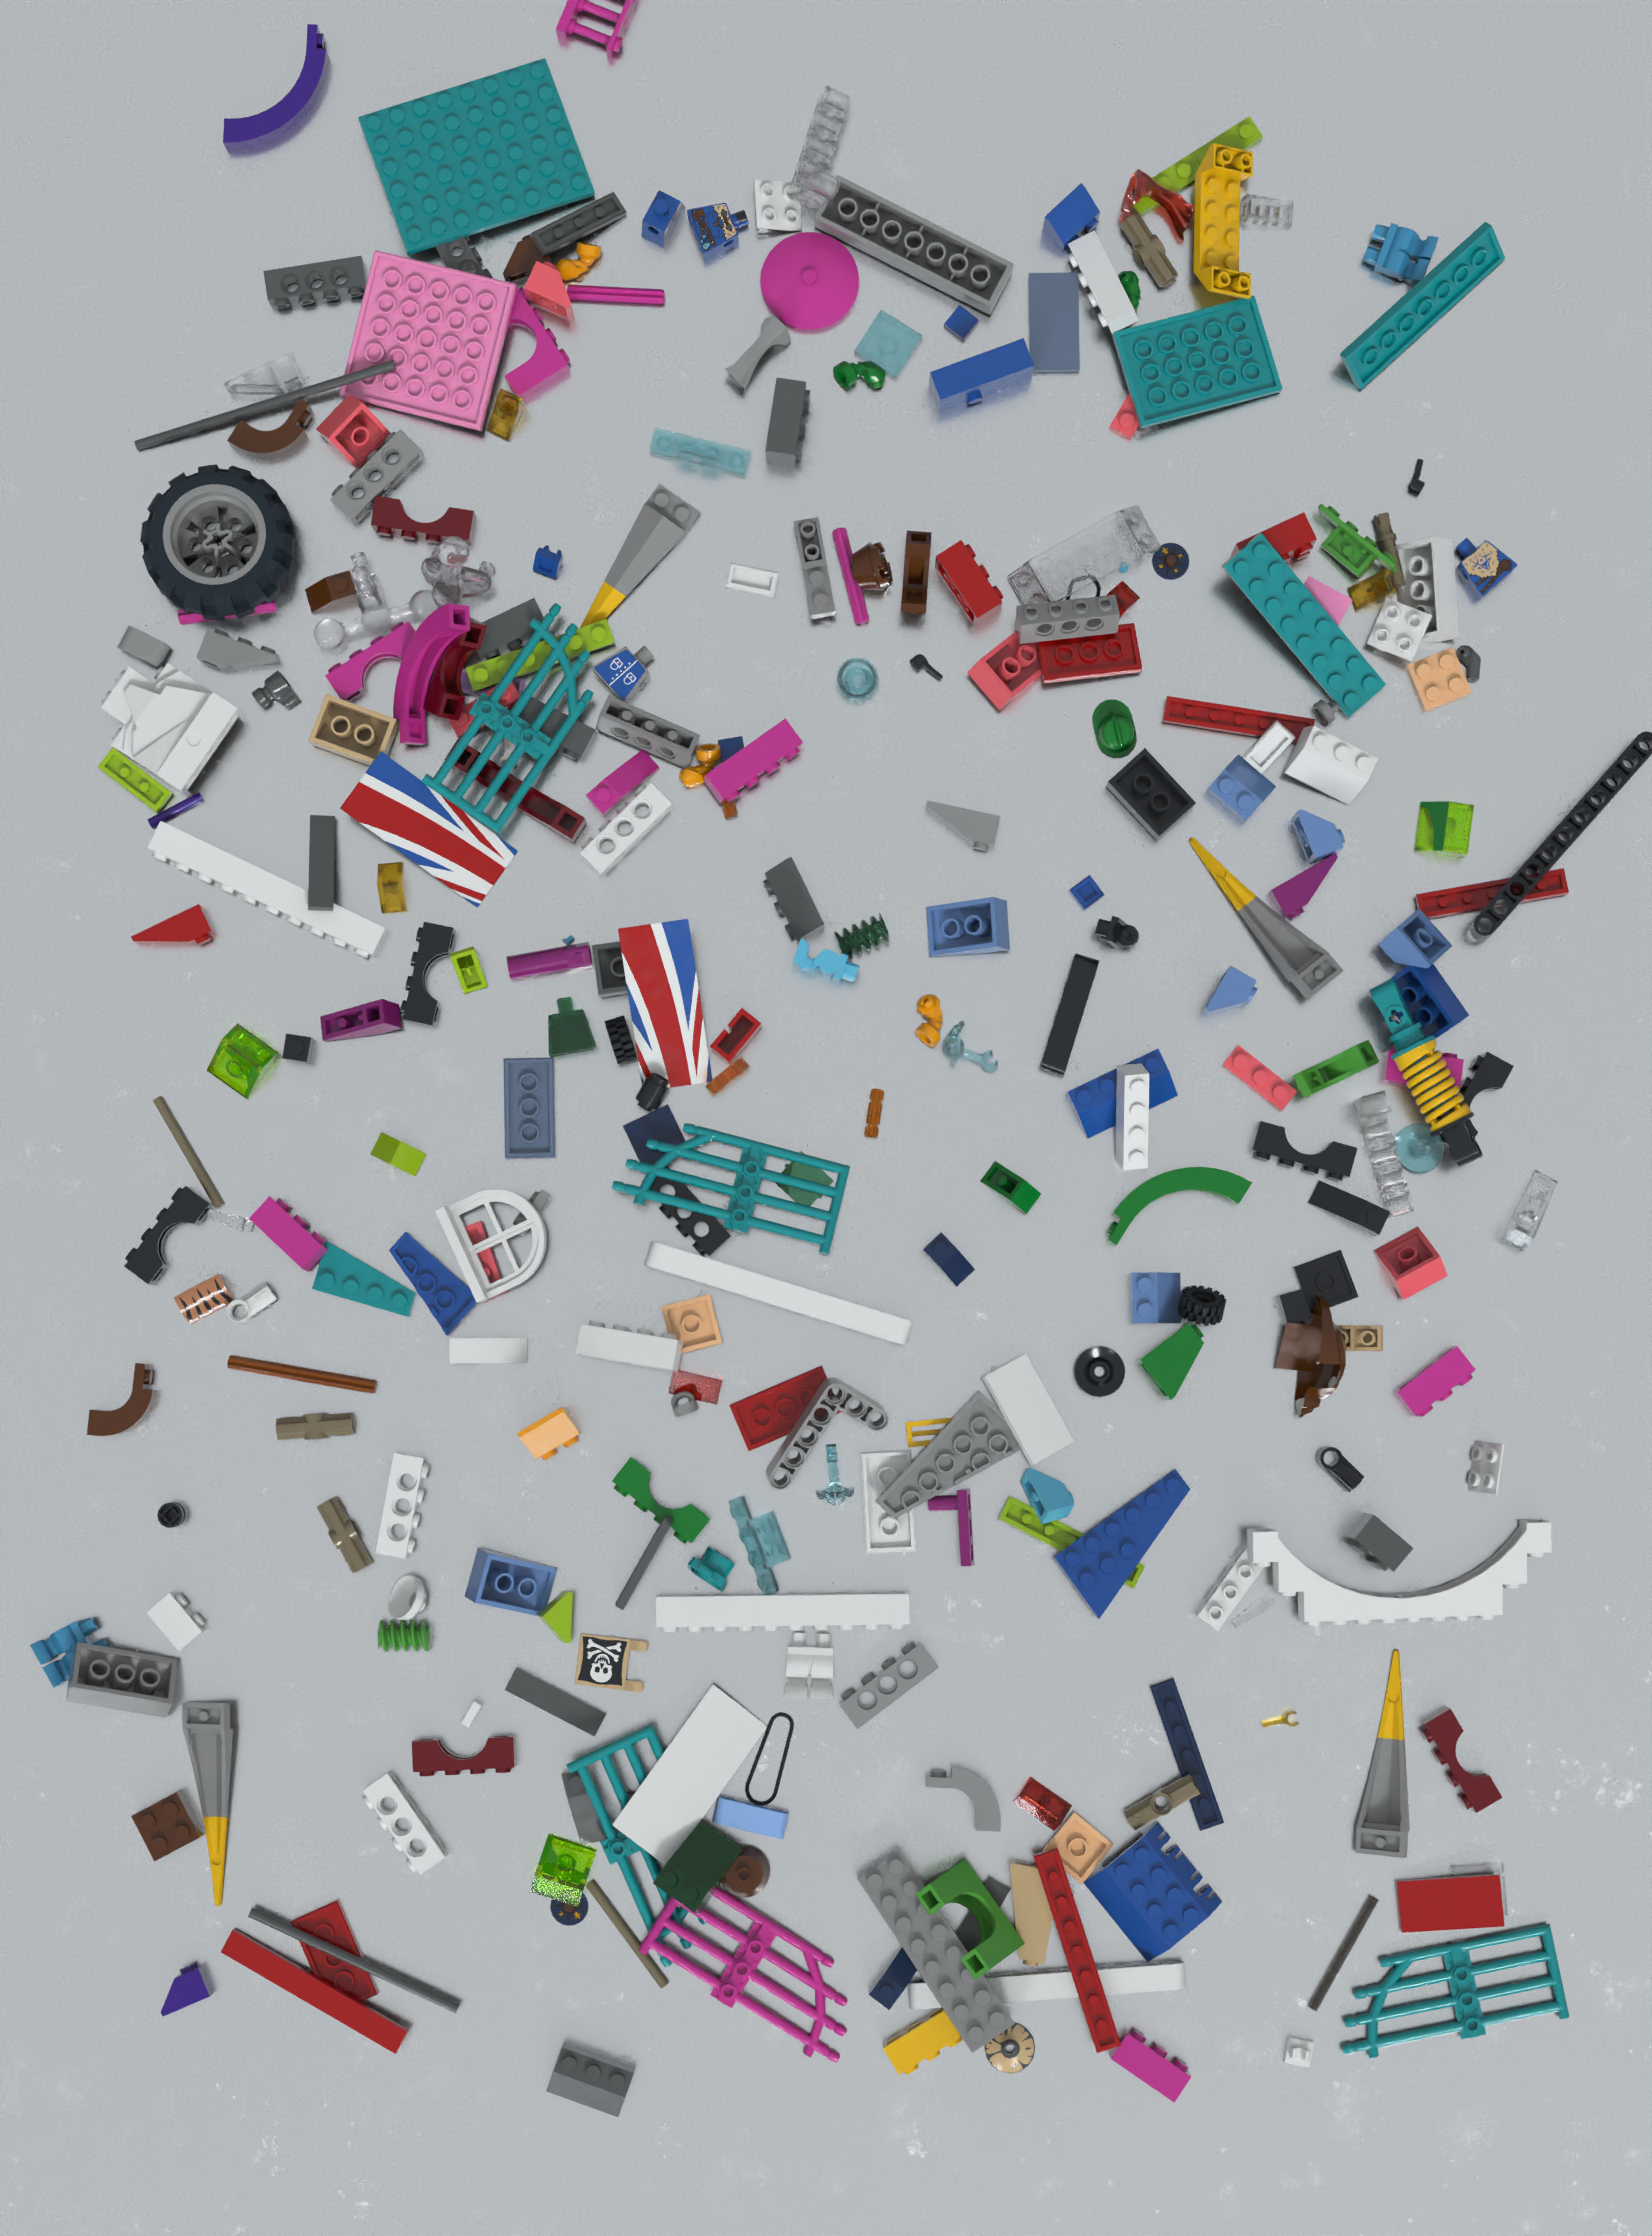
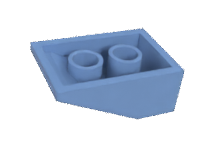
M989 897L926 907L929 956L982 954L1010 950L1006 900Z
M478 1548L465 1597L474 1603L537 1616L547 1606L557 1568L501 1552Z

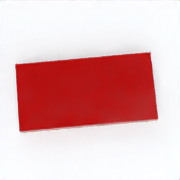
M1134 623L1118 625V633L1036 642L1044 684L1142 672Z
M822 1365L729 1405L748 1451L784 1437L791 1432L822 1382L827 1379ZM832 1388L828 1390L829 1396H835ZM818 1408L814 1412V1416H823L826 1409Z
M1500 1874L1397 1880L1402 1933L1505 1927Z
M335 1900L291 1920L292 1926L364 1959L339 1900ZM299 1941L314 1975L360 2002L378 1994L370 1973Z

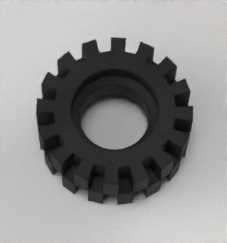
M624 1015L605 1021L617 1063L620 1064L636 1059V1051Z
M1196 1285L1191 1286V1288L1185 1287L1181 1293L1178 1313L1182 1314L1181 1317L1183 1319L1188 1318L1187 1321L1189 1322L1196 1321L1195 1324L1198 1325L1200 1323H1203L1204 1326H1208L1209 1323L1211 1325L1219 1324L1225 1309V1296L1223 1294L1219 1295L1220 1292L1217 1290L1213 1292V1288L1210 1287L1208 1289H1204V1286L1197 1288Z

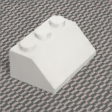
M1315 726L1303 728L1283 773L1350 805L1368 782L1378 758Z

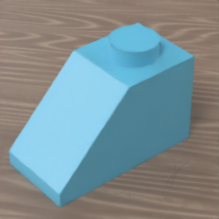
M1032 1468L1026 1470L1020 1483L1041 1524L1068 1517L1075 1504L1073 1495L1067 1490L1065 1484Z

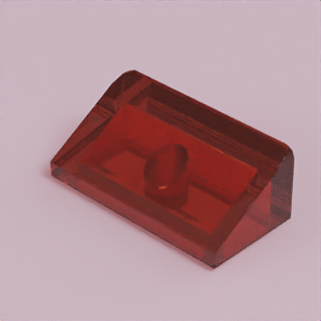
M678 1370V1372H672L668 1394L675 1395L679 1392L687 1391L693 1394L695 1400L717 1405L723 1380Z
M1029 1777L1013 1801L1017 1806L1052 1830H1056L1061 1825L1072 1805L1032 1777Z

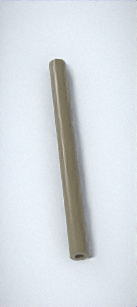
M162 1096L157 1097L153 1100L155 1106L215 1209L222 1206L224 1202Z
M594 1880L590 1881L585 1885L659 1987L661 1989L669 1983L649 1954L645 1955L638 1950L641 1945L596 1882Z

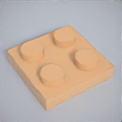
M1453 647L1406 666L1424 712L1472 693Z
M710 1294L661 1306L668 1334L677 1335L676 1340L683 1342L681 1353L722 1343Z
M1073 1812L1042 1852L1057 1847L1065 1871L1080 1884H1083L1114 1844L1077 1813Z

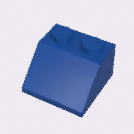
M1082 183L1054 207L1044 219L1042 231L1062 252L1069 247L1068 243L1080 238L1079 236L1086 230L1088 233L1091 232L1099 223L1100 211Z

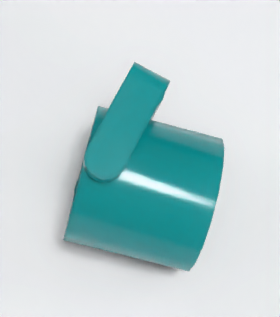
M708 1546L700 1560L692 1557L687 1565L688 1569L695 1575L723 1592L727 1586L726 1578L735 1566V1563Z

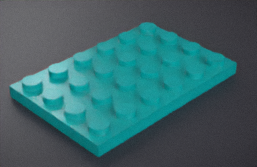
M1251 296L1250 299L1242 298L1119 330L1112 334L1140 429L1282 391V385L1255 296Z

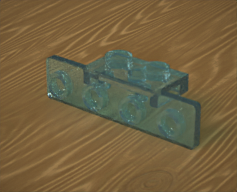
M659 428L654 429L649 449L651 453L674 458L683 464L695 463L708 470H715L716 468L741 475L746 474L751 455L750 450Z
M744 1496L730 1500V1513L737 1523L739 1537L745 1544L749 1563L756 1573L758 1587L765 1595L779 1591L771 1566L789 1560L791 1556L774 1512L772 1511L752 1519Z

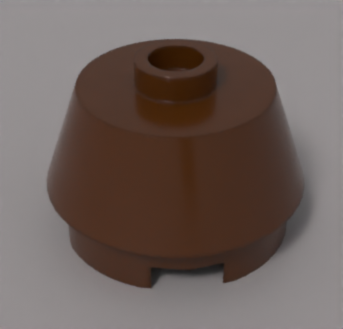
M869 542L852 554L851 574L853 579L857 580L861 589L883 591L885 587L891 586L890 581H893L890 563H887L884 554H881L885 552L881 542L875 544Z
M740 1846L743 1851L721 1883L728 1892L735 1896L751 1897L761 1892L769 1880L770 1868L767 1859L759 1850L749 1846Z

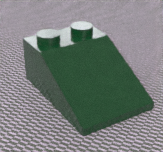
M700 1821L665 1864L653 1884L692 1912L700 1914L743 1849L705 1822Z

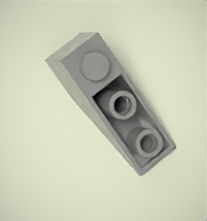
M215 629L214 632L206 631L197 654V659L200 662L221 670L277 664L280 662L279 657L275 655V650L266 646H262L261 649L253 647L251 641L238 637V640L229 638V633L220 629Z

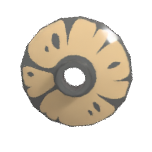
M1019 2023L1012 2025L986 2043L984 2047L990 2064L1000 2072L1010 2074L1020 2072L1026 2068L1034 2058L1035 2053L1033 2036L1027 2028ZM1008 2045L1015 2047V2051L1011 2054L1005 2050Z

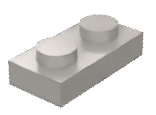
M542 1189L539 1193L535 1191L529 1201L540 1213L552 1196ZM520 1212L513 1224L517 1225L527 1219ZM528 1230L519 1233V1235L523 1237Z

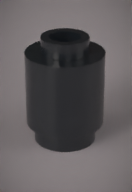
M654 1072L651 1073L650 1077L647 1076L635 1097L639 1101L638 1106L647 1111L657 1110L669 1089L667 1087L669 1081Z

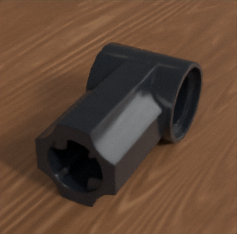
M1324 1446L1317 1451L1316 1462L1318 1465L1324 1468L1348 1492H1351L1361 1483L1364 1476L1342 1455L1340 1450ZM1328 1451H1332L1335 1456L1333 1463L1330 1465L1324 1462V1455Z

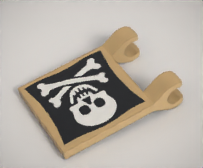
M581 1633L575 1684L632 1692L643 1691L644 1683L642 1681L626 1680L629 1651H647L648 1641Z

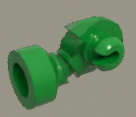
M1122 271L1118 278L1137 315L1138 300H1141L1139 279L1133 271Z
M842 361L833 368L837 382L844 388H848L856 383L857 375H861L862 378L870 382L871 387L878 388L883 385L884 380L882 378L886 375L884 369L872 361H858V364Z

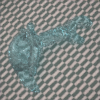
M960 1021L954 1025L944 1038L942 1043L943 1050L948 1056L952 1057V1065L955 1066L956 1060L962 1056L973 1062L980 1063L986 1071L998 1069L997 1061L987 1062L988 1059L993 1058L992 1050L981 1054L973 1052L968 1048L965 1049L964 1042L959 1036L965 1021Z
M836 1444L826 1445L830 1485L821 1491H816V1496L819 1499L826 1498L829 1504L837 1506L845 1501V1496L851 1497L854 1494V1487L847 1488L838 1483L839 1473Z

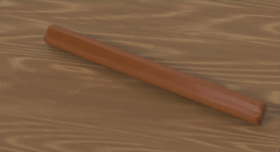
M233 1355L229 1356L227 1362L229 1369L366 1393H374L376 1389V1381L366 1378Z

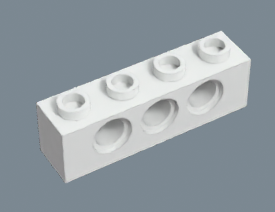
M652 783L647 787L642 785L634 793L636 798L630 804L625 802L616 811L618 815L612 821L608 819L598 829L600 833L594 839L590 837L581 845L583 849L580 852L581 856L602 877L673 808L672 803ZM640 805H646L650 809L649 813L644 817L636 814V809ZM623 822L632 825L631 831L627 834L618 832V827ZM604 840L614 842V847L611 851L604 852L600 849V845Z
M402 1453L393 1454L375 1553L400 1558H408L409 1553L413 1554L415 1539L412 1538L413 1528H418L420 1514L416 1513L418 1503L422 1504L425 1489L421 1488L422 1478H427L429 1464L425 1463L426 1458ZM406 1473L414 1477V1485L411 1488H406L402 1484V1477ZM401 1498L408 1500L410 1508L406 1513L400 1512L397 1508V1503ZM397 1523L402 1524L405 1528V1534L402 1538L395 1537L392 1532L393 1526Z
M1247 1543L1195 1614L1217 1631L1223 1626L1264 1568L1255 1566V1563L1248 1560Z
M391 1771L363 1790L365 1794L362 1797L364 1802L370 1809L374 1808L379 1814V1817H377L379 1824L384 1830H390L394 1836L391 1839L393 1844L399 1851L403 1850L408 1857L406 1862L413 1872L418 1871L421 1875L448 1855ZM384 1797L394 1799V1809L387 1810L383 1807L382 1800ZM398 1818H406L409 1821L410 1826L408 1830L402 1831L397 1827ZM413 1839H420L424 1843L423 1851H414L411 1847V1841Z

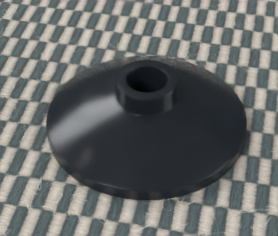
M1096 1346L1087 1349L1079 1356L1075 1364V1378L1078 1385L1083 1391L1092 1396L1103 1397L1114 1393L1119 1389L1125 1377L1123 1360L1114 1350L1108 1347ZM1096 1367L1103 1368L1104 1374L1102 1376L1095 1375L1094 1370Z

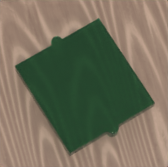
M794 1161L790 1164H785V1169L781 1172L782 1174L828 1186L834 1181L822 1169ZM774 1182L796 1203L811 1206L817 1198H822V1194Z

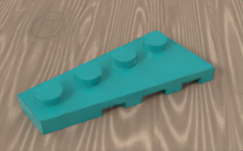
M326 1241L325 1247L328 1251L321 1257L312 1289L410 1317L416 1292Z

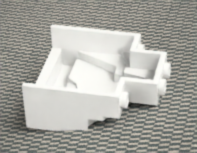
M169 663L165 667L159 668L154 676V679H156L154 683L128 667L126 671L123 670L118 675L115 681L117 684L112 692L109 690L101 701L103 704L101 709L124 724L123 728H118L113 734L111 745L189 798L191 793L188 789L237 718L243 721L245 716L237 707L216 693L209 691Z

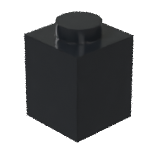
M286 1033L282 1058L286 1061L311 1065L315 1040L311 1037Z
M1304 1288L1277 1296L1285 1325L1286 1323L1306 1325V1319L1312 1318Z

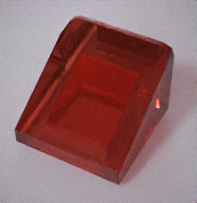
M1121 581L1107 594L1116 596L1120 613L1119 618L1140 599L1124 581Z

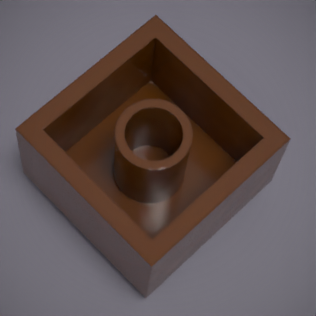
M182 1789L131 1816L154 1862L204 1835Z

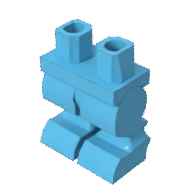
M801 938L792 964L800 973L814 974L818 970L824 977H833V982L839 983L840 979H844L854 983L860 965L847 961L848 955L841 953L839 957L834 951L824 949L816 958L812 959L808 956L809 944Z

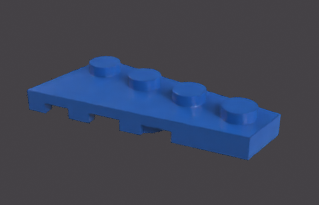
M405 1232L389 1251L409 1278L434 1318H436L446 1336H448L477 1304L471 1289L408 1232Z

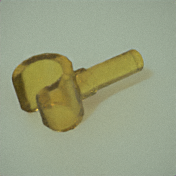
M1286 1711L1282 1717L1262 1721L1263 1728L1278 1724L1296 1726L1299 1722L1289 1723L1288 1716L1297 1712Z

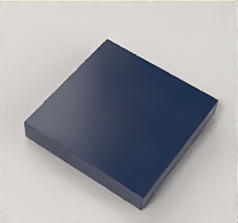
M668 1104L623 1125L640 1162L653 1165L665 1154V1152H661L658 1149L653 1150L646 1147L648 1139L673 1145L685 1141Z

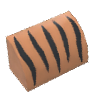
M217 1274L173 1297L180 1311L191 1325L228 1306L235 1300L222 1274Z

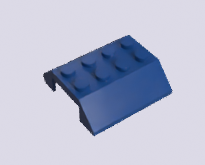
M1158 1821L1146 1829L1140 1839L1106 1867L1101 1866L1083 1882L1147 1962L1172 1948L1206 1920L1222 1903V1900L1216 1893L1207 1898L1213 1891L1210 1885L1202 1888L1199 1894H1196L1193 1888L1203 1877L1198 1873L1189 1879L1197 1869L1184 1853L1173 1859L1181 1851L1177 1845L1170 1848L1166 1854L1163 1853L1161 1848L1171 1837L1166 1833L1157 1839L1165 1831Z

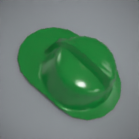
M1111 699L1101 702L1095 708L1092 716L1098 745L1101 751L1109 757H1125L1132 752L1137 742L1132 714L1129 708L1121 701Z

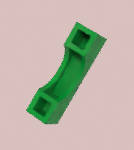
M630 1457L612 1480L616 1484L614 1489L624 1497L627 1494L636 1500L633 1504L643 1512L651 1511L656 1515L653 1520L658 1524L667 1515L675 1519L671 1525V1528L675 1530L673 1535L684 1544L687 1541L693 1543L711 1518L692 1503L678 1509H670L660 1505L650 1491L651 1471L636 1459Z

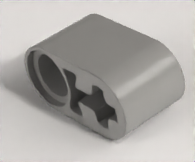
M128 626L117 648L159 669L171 647L132 626Z

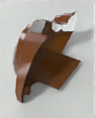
M1316 1295V1299L1319 1304L1313 1306L1314 1317L1310 1325L1286 1323L1275 1368L1299 1370L1295 1397L1296 1411L1299 1418L1319 1407L1321 1399L1331 1395L1337 1389L1346 1366V1344L1343 1334L1332 1320L1327 1300Z

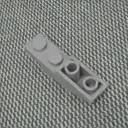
M815 517L794 521L811 619L834 616L836 612L819 519Z

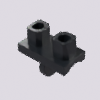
M1112 916L1111 921L1098 920L1095 933L1100 935L1103 940H1106L1115 949L1123 950L1124 946L1131 947L1138 942V930L1132 925H1127L1119 917Z

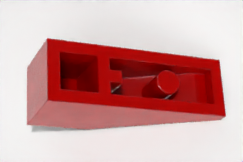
M198 904L131 936V938L137 944L193 945L197 943L199 946L210 941V936L214 935L215 932L203 907Z

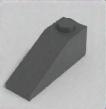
M569 1770L563 1771L561 1776L581 1846L605 1839L606 1835L578 1771L571 1774Z

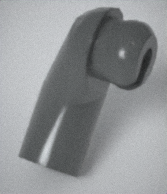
M1460 646L1457 649V656L1468 667L1467 680H1479L1480 656L1470 646Z

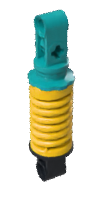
M1393 978L1369 989L1376 1006L1381 1011L1392 1033L1389 1040L1394 1042L1397 1051L1391 1058L1392 1060L1394 1059L1399 1071L1404 1072L1402 1074L1403 1079L1409 1080L1407 1087L1410 1089L1414 1088L1411 1091V1095L1418 1097L1415 1101L1418 1106L1423 1105L1420 1108L1421 1114L1430 1113L1425 1117V1122L1432 1125L1430 1127L1431 1137L1440 1134L1444 1135L1459 1168L1483 1157L1477 1141L1466 1124L1475 1114L1471 1112L1467 1103H1460L1464 1100V1096L1457 1094L1460 1088L1457 1085H1453L1455 1078L1452 1076L1447 1077L1451 1074V1070L1444 1068L1447 1064L1444 1059L1438 1060L1441 1058L1442 1053L1439 1050L1434 1051L1437 1046L1435 1036H1425L1421 1030V1022H1414ZM1394 1010L1403 1013V1016L1400 1018L1401 1023L1398 1020H1392L1391 1017L1394 1016Z

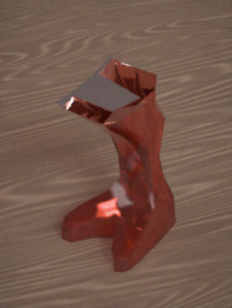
M1138 169L1129 180L1120 211L1127 214L1141 198L1149 197L1166 209L1179 238L1184 241L1183 232L1189 227L1195 206L1188 204L1181 195L1161 187L1149 175Z

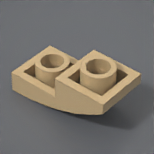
M1337 1325L1343 1334L1346 1351H1383V1326Z

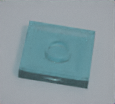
M880 310L854 350V353L869 362H874L884 369L886 373L897 378L922 340L923 335L883 310Z

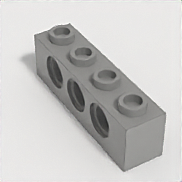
M401 429L397 433L392 432L384 441L385 445L379 451L375 449L367 457L368 462L362 468L357 467L349 476L350 480L344 486L342 484L339 485L332 492L331 502L352 524L355 525L374 506L375 496L383 497L424 456L422 450ZM391 453L399 454V459L394 463L387 462V457ZM375 470L382 472L378 480L373 481L369 479L371 472ZM362 488L364 489V494L360 498L352 497L354 489Z
M1115 595L1019 605L1016 608L1015 626L1019 644L1118 633L1120 613Z
M610 695L599 714L596 729L684 768H688L700 735Z
M914 1642L908 1644L901 1650L902 1656L896 1660L891 1657L881 1665L883 1670L877 1675H874L873 1672L860 1681L863 1684L857 1690L850 1688L840 1696L842 1699L839 1703L840 1707L857 1729L939 1668L920 1642L916 1645ZM905 1661H910L915 1665V1670L910 1675H905L900 1671V1666ZM889 1676L893 1678L895 1684L892 1689L884 1690L881 1688L880 1681L883 1677ZM862 1693H872L874 1695V1702L868 1706L863 1705L859 1699Z

